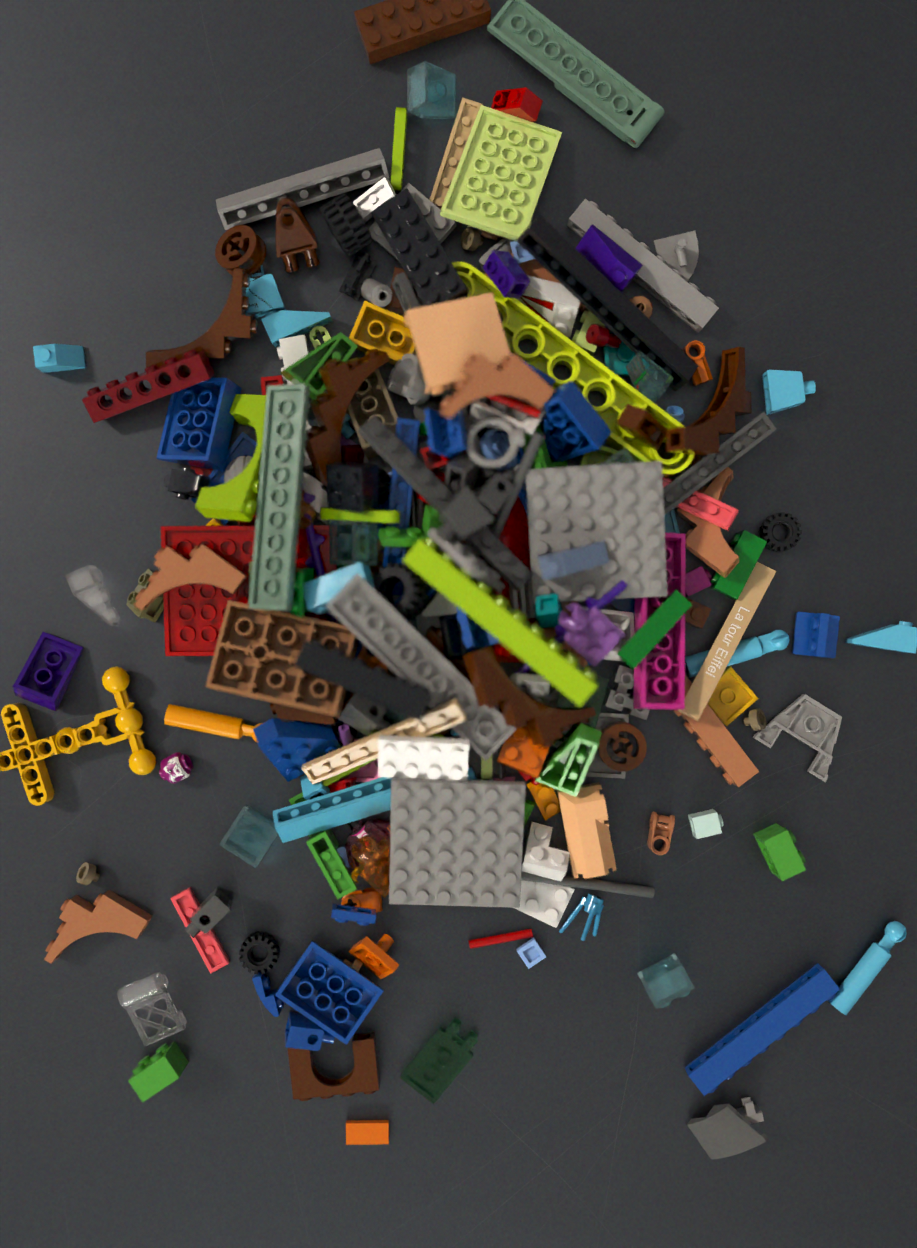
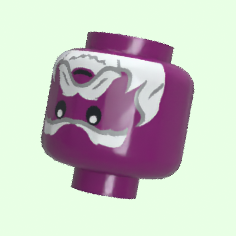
M176 752L161 761L159 774L163 780L176 784L191 775V770L193 769L192 761L187 754Z

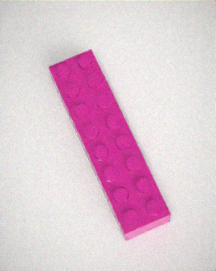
M665 533L667 596L635 598V633L674 590L677 589L685 597L686 534ZM685 613L634 668V709H685Z

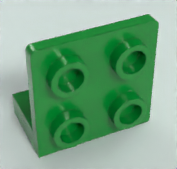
M295 568L292 610L286 612L298 617H303L304 612H312L307 610L305 603L304 583L314 580V568Z

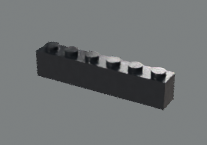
M305 640L294 664L296 668L417 721H422L432 698V695L428 693L429 689L418 684L416 687H412L407 684L408 680L396 675L395 678L386 675L387 671L375 666L373 670L366 667V662L354 657L352 661L345 658L346 654L340 650L333 648L331 652L325 649V644L319 641L312 640V642H308Z

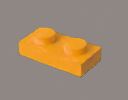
M531 782L526 784L545 821L561 812L559 800L552 787L541 783L539 785H533Z

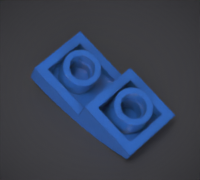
M259 972L258 975L254 974L252 980L260 1000L274 1017H278L282 1008H284V1002L275 996L277 989L269 991L271 988L268 976L265 977V973Z

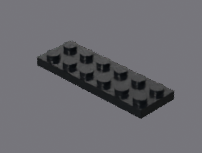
M407 188L371 212L425 306L454 301L469 292Z

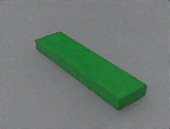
M677 589L674 590L617 654L632 669L636 668L692 604Z

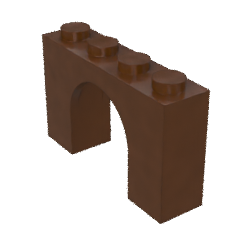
M375 1032L354 1034L352 1045L355 1066L348 1075L334 1079L321 1074L315 1065L313 1050L288 1048L293 1100L308 1101L313 1097L328 1099L333 1097V1095L341 1094L348 1097L355 1093L372 1094L378 1091L381 1082Z

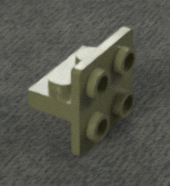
M147 569L139 577L136 589L129 594L126 605L137 617L141 619L146 618L156 623L164 609L163 594L155 599L146 610H140L135 606L137 602L135 597L142 588L146 590L150 584L148 580L154 573L152 570Z

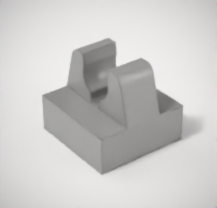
M750 1097L741 1098L743 1107L736 1108L739 1114L747 1118L751 1122L750 1124L763 1122V1113L757 1104L754 1105Z

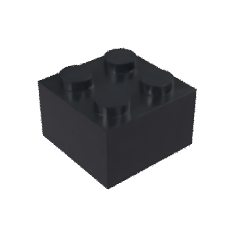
M343 460L326 464L329 509L364 513L379 508L378 464Z

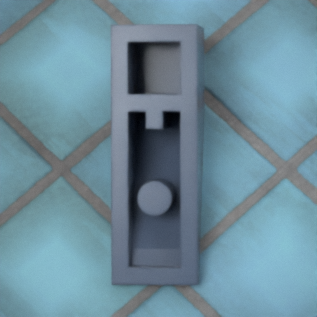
M605 541L538 556L543 580L609 563Z

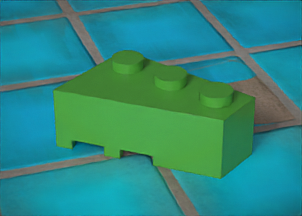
M340 332L284 369L280 374L293 384H306L310 386L309 397L316 400L315 397L326 390L319 368L324 367L325 362L331 359L347 362L358 346Z
M580 724L543 763V769L535 781L577 797L599 745L602 731Z

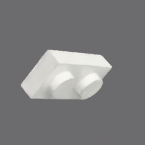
M384 177L353 201L364 221L367 222L373 217L371 212L395 197L396 193L390 181Z

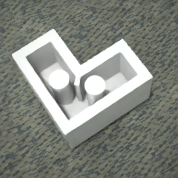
M531 822L527 830L522 854V871L562 881L567 873L570 852L549 847L553 827Z

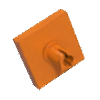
M384 934L377 944L366 936L349 950L355 958L362 961L363 965L380 980L395 972L399 966L386 953L394 942L393 938L387 934Z

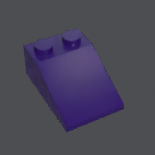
M593 224L576 247L621 293L625 291L643 266Z
M42 632L13 685L15 696L57 711L68 689L83 647Z

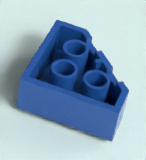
M573 381L558 386L544 403V410L546 411L544 419L545 443L549 455L555 462H562L599 449L612 432Z
M272 718L253 728L259 748L287 782L304 774L302 770L304 763L343 747L339 741L338 733L331 724H311L310 722L296 720L282 722L281 719Z

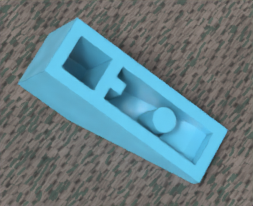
M288 310L270 311L261 319L274 347L280 346L279 339L304 335L316 326H324L333 322L329 312Z
M899 621V625H888L846 638L845 643L916 654L917 628L912 627L913 623Z

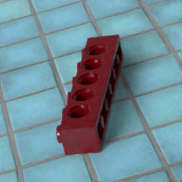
M196 349L185 352L184 357L177 359L176 356L165 360V364L158 367L157 364H153L145 368L144 373L138 375L136 371L126 375V380L119 382L118 379L106 383L107 387L100 389L97 386L86 391L88 395L82 401L93 423L210 379L215 373L204 349L198 352ZM182 365L188 366L191 374H186L182 370ZM162 374H169L171 381H166ZM143 380L149 381L152 389L146 388ZM124 388L130 389L132 396H128ZM105 395L110 396L113 403L107 402Z

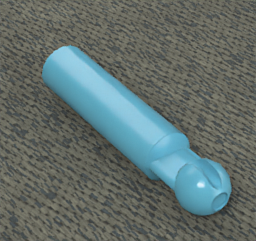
M774 630L765 635L740 640L727 667L761 657L766 653L785 649L789 645V635L783 630ZM710 650L685 657V671L689 678L697 676Z
M898 921L889 922L885 927V935L879 943H872L840 985V990L836 992V996L828 1002L841 1013L847 1015L891 958L890 950L895 943L902 942L906 938V927Z

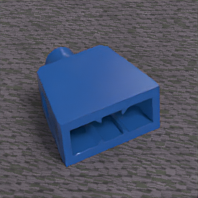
M289 1012L285 1028V1046L287 1048L319 1051L322 1042L334 1043L335 1037L300 1013Z

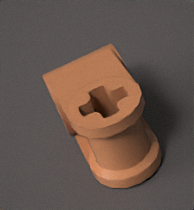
M654 811L651 814L647 845L657 855H664L669 851L675 825L674 815H658ZM657 839L663 840V846L660 849L654 848V842Z

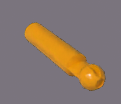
M173 704L168 705L164 718V724L168 726L238 740L244 735L252 737L255 742H257L253 728L263 724L247 725L243 718Z

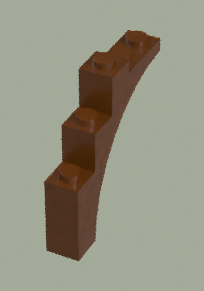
M247 268L233 269L232 287L227 303L219 318L207 332L184 346L146 352V368L153 364H157L158 367L165 364V360L174 356L180 359L184 357L185 352L196 349L197 352L204 349L207 357L225 358L228 356V353H231L232 342L228 340V337H253L254 333H257L258 321L254 319V314L246 313V310H249L250 304L249 297L246 296V287L249 288L250 275L246 274ZM182 365V370L186 374H191L190 368ZM167 373L162 374L163 376H170Z
M744 347L722 351L719 383L711 403L701 417L689 426L666 429L667 452L701 456L719 453V436L736 433L735 416L752 413L751 392L746 391Z
M371 349L365 353L366 356L360 359L353 358L347 362L331 359L325 362L324 367L319 368L328 393L317 395L315 397L316 400L309 403L318 426L306 430L305 450L317 480L326 487V464L342 461L340 442L346 410L353 395L363 381L377 368L390 361L388 353L385 351Z
M492 647L463 656L479 707L487 705L488 709L500 706L506 726L515 725L516 728L528 726L533 745L542 744L543 747L556 744L555 739L562 737L561 732L571 729L570 724L576 723L577 726L589 723L588 718L596 716L594 707L582 710H561L548 707L531 699L520 691L507 677L499 665Z

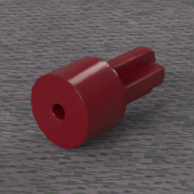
M596 324L591 325L586 332V341L598 347L606 345L617 349L622 343L616 335L609 333L607 328Z

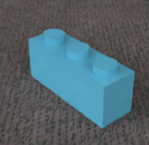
M358 562L304 583V599L307 610L316 614L327 613L329 609L325 605L357 573L375 590L369 566L363 562Z

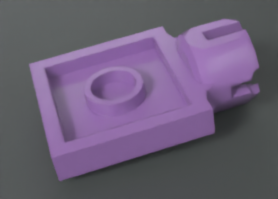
M571 603L566 608L572 612V616L570 617L563 610L559 615L560 624L568 631L563 639L594 667L626 636L623 631L595 606L591 610L585 611L579 604Z

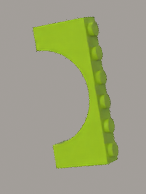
M235 395L229 413L239 424L250 426L256 430L257 446L247 467L235 478L218 486L202 487L195 508L205 518L251 522L258 502L267 395Z

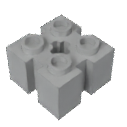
M616 664L611 678L616 683L613 690L608 688L603 705L621 712L623 707L628 708L626 713L647 720L650 709H634V695L629 697L630 694L627 693V690L632 689L634 686V670Z

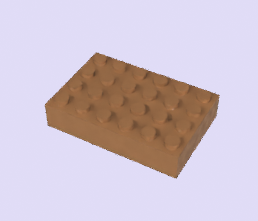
M228 600L206 687L215 691L340 718L347 690L296 668L294 664L305 640L308 642H312V640L319 641L325 644L324 648L331 652L333 648L340 650L346 654L345 658L353 661L359 638L345 625L304 616L298 617L294 614L276 610L249 609L248 604Z

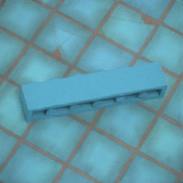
M381 777L274 810L275 829L282 842L285 843L391 810L392 778Z

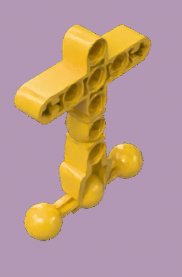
M118 666L111 667L105 671L102 677V685L107 691L114 694L117 708L96 714L94 721L78 728L65 727L59 730L56 735L47 738L37 739L29 711L23 703H13L3 707L1 717L12 749L0 752V771H8L18 767L28 800L31 804L39 806L51 801L54 797L53 785L44 759L60 753L73 754L80 747L87 744L102 742L103 745H110L128 739L132 750L129 758V767L132 772L138 775H147L154 770L156 757L152 751L145 749L141 737L145 733L141 730L143 716L137 709L133 708L135 702H130L126 691L130 683L127 671ZM117 714L115 719L116 727L124 734L111 737L110 734H107V726L104 725L106 722L105 718ZM20 728L24 731V738L18 735ZM86 729H89L92 732L91 739H88L86 737ZM66 736L72 739L70 746L65 742ZM46 742L51 745L50 752L45 749ZM26 749L31 752L30 759L25 756ZM6 755L11 760L10 765L6 764L5 762ZM32 769L37 772V779L32 777Z

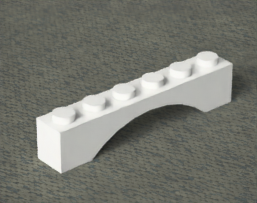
M305 334L279 339L280 346L277 347L278 357L280 360L283 359L284 363L281 372L310 353ZM282 375L283 380H287L288 385H293V383H291ZM307 420V428H306V430H308L309 428H311V426H310L308 420ZM305 450L303 467L311 469L313 467Z

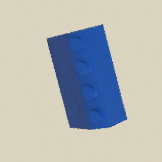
M210 378L172 393L156 459L205 469L223 470L235 420L229 411L235 395L241 394L242 388L228 378Z
M312 941L288 973L275 996L347 1045L384 989Z

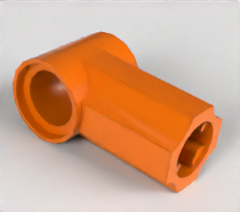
M691 341L682 351L698 365L691 377L694 386L706 383L713 378L705 357V346L700 341ZM690 347H694L697 350V357L690 355Z

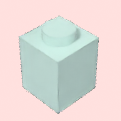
M714 809L688 815L692 834L696 839L722 833L723 819L721 814H718Z

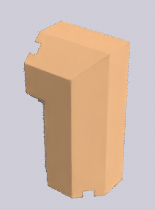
M599 782L581 785L577 797L557 790L574 878H579L578 874H583V878H593L609 874L610 868L612 871L617 870L609 824L606 821L608 820L605 798L604 794L600 795L602 787Z

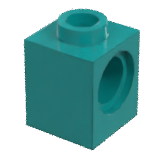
M558 593L536 596V616L541 628L561 625L559 615L563 608Z

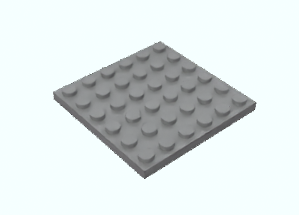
M662 461L529 470L526 476L531 572L533 573V603H536V596L558 593L560 602L584 601L588 597L599 600L604 596V593L609 592L622 579L628 587L614 599L667 596ZM605 541L609 563L543 580L538 560L539 555Z
M392 778L389 904L520 908L525 782Z

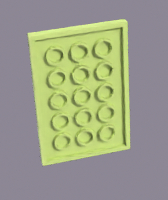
M481 105L442 205L440 216L516 241L531 223L562 132Z

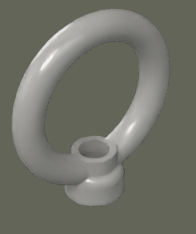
M487 416L477 420L471 425L466 434L467 454L473 462L484 468L495 469L507 465L517 454L518 448L525 446L522 428L515 429L509 421L497 416ZM488 425H496L503 428L509 437L510 447L507 453L501 458L494 460L480 456L474 446V438L477 432Z

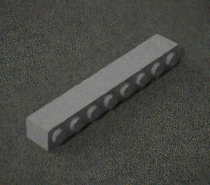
M378 148L216 199L217 211L224 229L228 230L237 225H244L275 215L277 203L283 198H290L296 202L298 207L377 183L384 177L390 178L381 149ZM285 204L282 206L281 210L292 207L289 204Z
M584 199L569 218L567 226L583 238L589 227L593 224L640 262L643 266L633 280L696 332L699 333L719 309L711 297H705L701 294L700 289L695 284L684 280L683 275L678 270H672L666 265L667 263L662 257L651 253L650 248L645 243H639L635 240L633 234L628 229H622L617 225L616 220L612 216L602 213L600 207L595 202H589L587 199Z

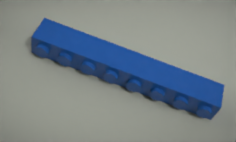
M817 963L687 1065L685 1070L688 1076L704 1096L708 1093H713L720 1083L731 1079L739 1068L749 1065L753 1057L764 1053L775 1040L782 1039L790 1028L800 1025L804 1017L815 1013L826 1000L833 999L840 988L825 969Z

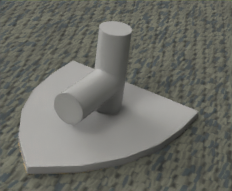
M696 231L654 240L657 255L666 261L668 267L672 270H678L683 275V279L688 281L698 262L699 247Z

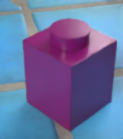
M703 566L696 567L685 573V597H689L711 586V575L706 568L703 569Z

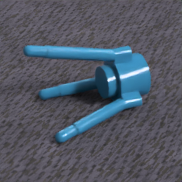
M588 893L587 898L582 896L580 903L559 932L563 933L582 907L585 906L584 911L588 912L589 916L581 940H585L594 915L596 917L593 936H596L601 912L604 907V900Z

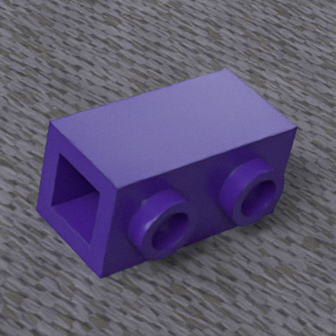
M493 250L483 266L484 271L504 297L521 298L531 282L509 252Z

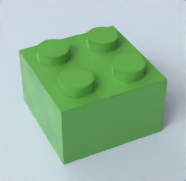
M775 823L753 834L771 873L781 881L806 870L803 864L806 862L800 850L797 851L794 845L796 839L791 830L788 831L785 827Z
M175 1041L170 1045L165 1043L160 1046L152 1057L149 1055L145 1056L138 1062V1066L132 1070L133 1075L128 1081L142 1102L180 1078L188 1065V1060Z

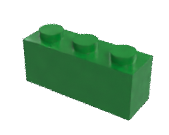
M746 530L735 533L730 544L732 545L731 550L739 556V563L726 578L715 571L710 581L713 583L711 589L732 600L738 599L767 541Z

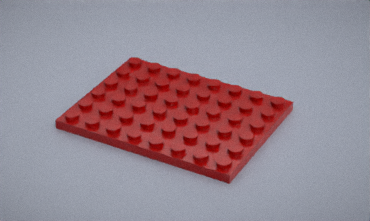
M256 525L161 526V548L165 549L166 546H169L190 561L191 557L189 555L196 546L200 547L203 544L247 575V578L235 594L221 587L205 583L181 585L163 593L165 656H214L228 600L248 604L249 562L253 561ZM313 525L315 533L325 537V540L318 546L324 571L328 574L337 571V525ZM298 527L295 568H311L305 565V562L312 556L305 528ZM314 569V579H317L316 572ZM304 612L303 614L304 617L328 622L327 617H325L326 613Z

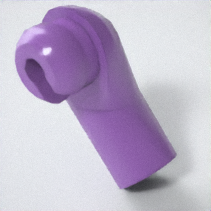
M343 724L339 726V741L344 746L353 743L354 734L350 731L349 725Z

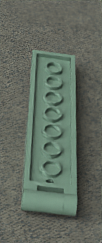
M507 0L487 26V31L555 83L554 87L633 148L640 146L665 114L664 109L658 103L647 97L525 0Z

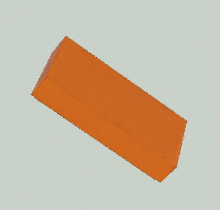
M346 1120V1145L389 1144V1120Z

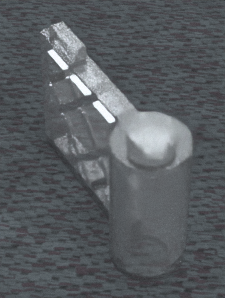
M160 972L126 985L117 991L118 1000L121 1006L127 1010L144 1046L184 1030V1025L187 1023L182 1011L177 1012L166 987L169 985L167 977ZM164 998L167 1004L166 1011L155 1008V1002ZM142 1008L149 1011L146 1020L137 1017L135 1010ZM151 1012L163 1016L161 1024L148 1021ZM165 1017L175 1020L177 1026L173 1028L163 1026ZM149 1026L158 1029V1032L155 1036L148 1038L144 1031L145 1027Z

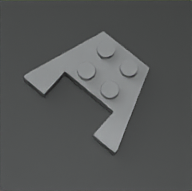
M802 694L766 724L765 729L759 730L752 738L771 748L781 731L787 732L818 752L807 772L826 782L829 764H831L833 758L834 743L836 744L842 717L808 695Z

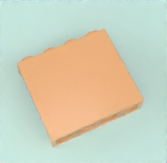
M493 292L406 311L404 321L406 327H410L426 383L425 395L430 393L434 396L440 395L448 389L456 391L455 386L462 378H467L461 370L465 367L463 362L471 354L482 353L497 368H499L497 366L498 362L505 355H510Z

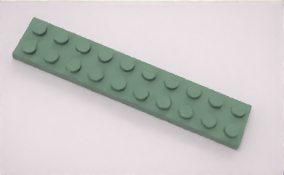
M306 384L267 386L249 609L292 610L310 386Z

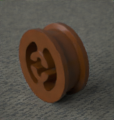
M237 225L228 229L220 237L216 245L215 257L217 262L232 276L233 269L247 268L246 274L252 275L261 267L265 260L266 245L249 226ZM238 247L245 253L244 256L236 250Z
M615 722L602 730L597 750L600 758L609 768L625 772L635 769L642 763L646 756L647 743L644 735L634 725L627 722ZM620 732H629L634 735L637 749L633 755H631L633 750L632 744L625 736H619ZM610 738H613L611 748L618 757L625 758L623 761H616L608 756L606 746ZM619 742H622L623 744H626V745L624 746V747H625V750H624V751H622L621 749H618V748H619V745H618Z

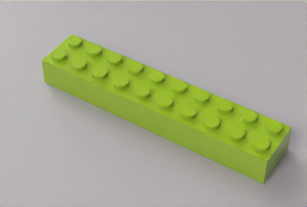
M430 537L419 539L402 560L579 707L598 687L595 671L587 665L585 668L581 666L577 656L570 651L568 653L564 652L560 642L553 637L550 639L546 637L543 628L535 622L533 625L526 620V614L518 608L516 610L512 609L509 606L510 602L501 594L495 595L491 591L492 587L482 581L480 582L474 576L467 573L446 552H443L439 545Z

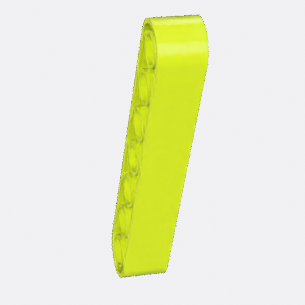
M452 262L469 291L466 298L493 292L497 310L502 319V327L509 351L555 379L556 381L552 387L553 390L560 385L573 381L587 401L588 393L591 391H599L604 395V405L598 407L592 405V407L612 431L604 441L614 450L630 454L628 461L631 463L662 461V477L671 478L689 466L695 454L673 453L671 459H663L659 456L657 450L624 431L617 424V421L627 404L647 410L666 429L683 427L684 425L519 300L504 297L493 281L478 269L465 262ZM523 339H530L534 341L537 349L531 354H525L519 349L518 344ZM557 365L567 366L571 372L570 378L566 380L557 379L553 374V368Z

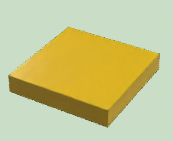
M729 666L723 672L707 704L727 727L759 698L735 670Z

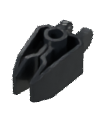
M182 467V470L172 469L171 475L166 476L164 485L168 488V491L176 493V498L189 500V497L198 498L202 487L207 488L209 486L210 479L208 476L196 474L193 469Z

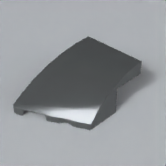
M730 1104L714 1105L706 1117L692 1118L687 1124L711 1159H720L740 1154L761 1145L768 1139L766 1134L760 1135L750 1126L751 1122L739 1114Z

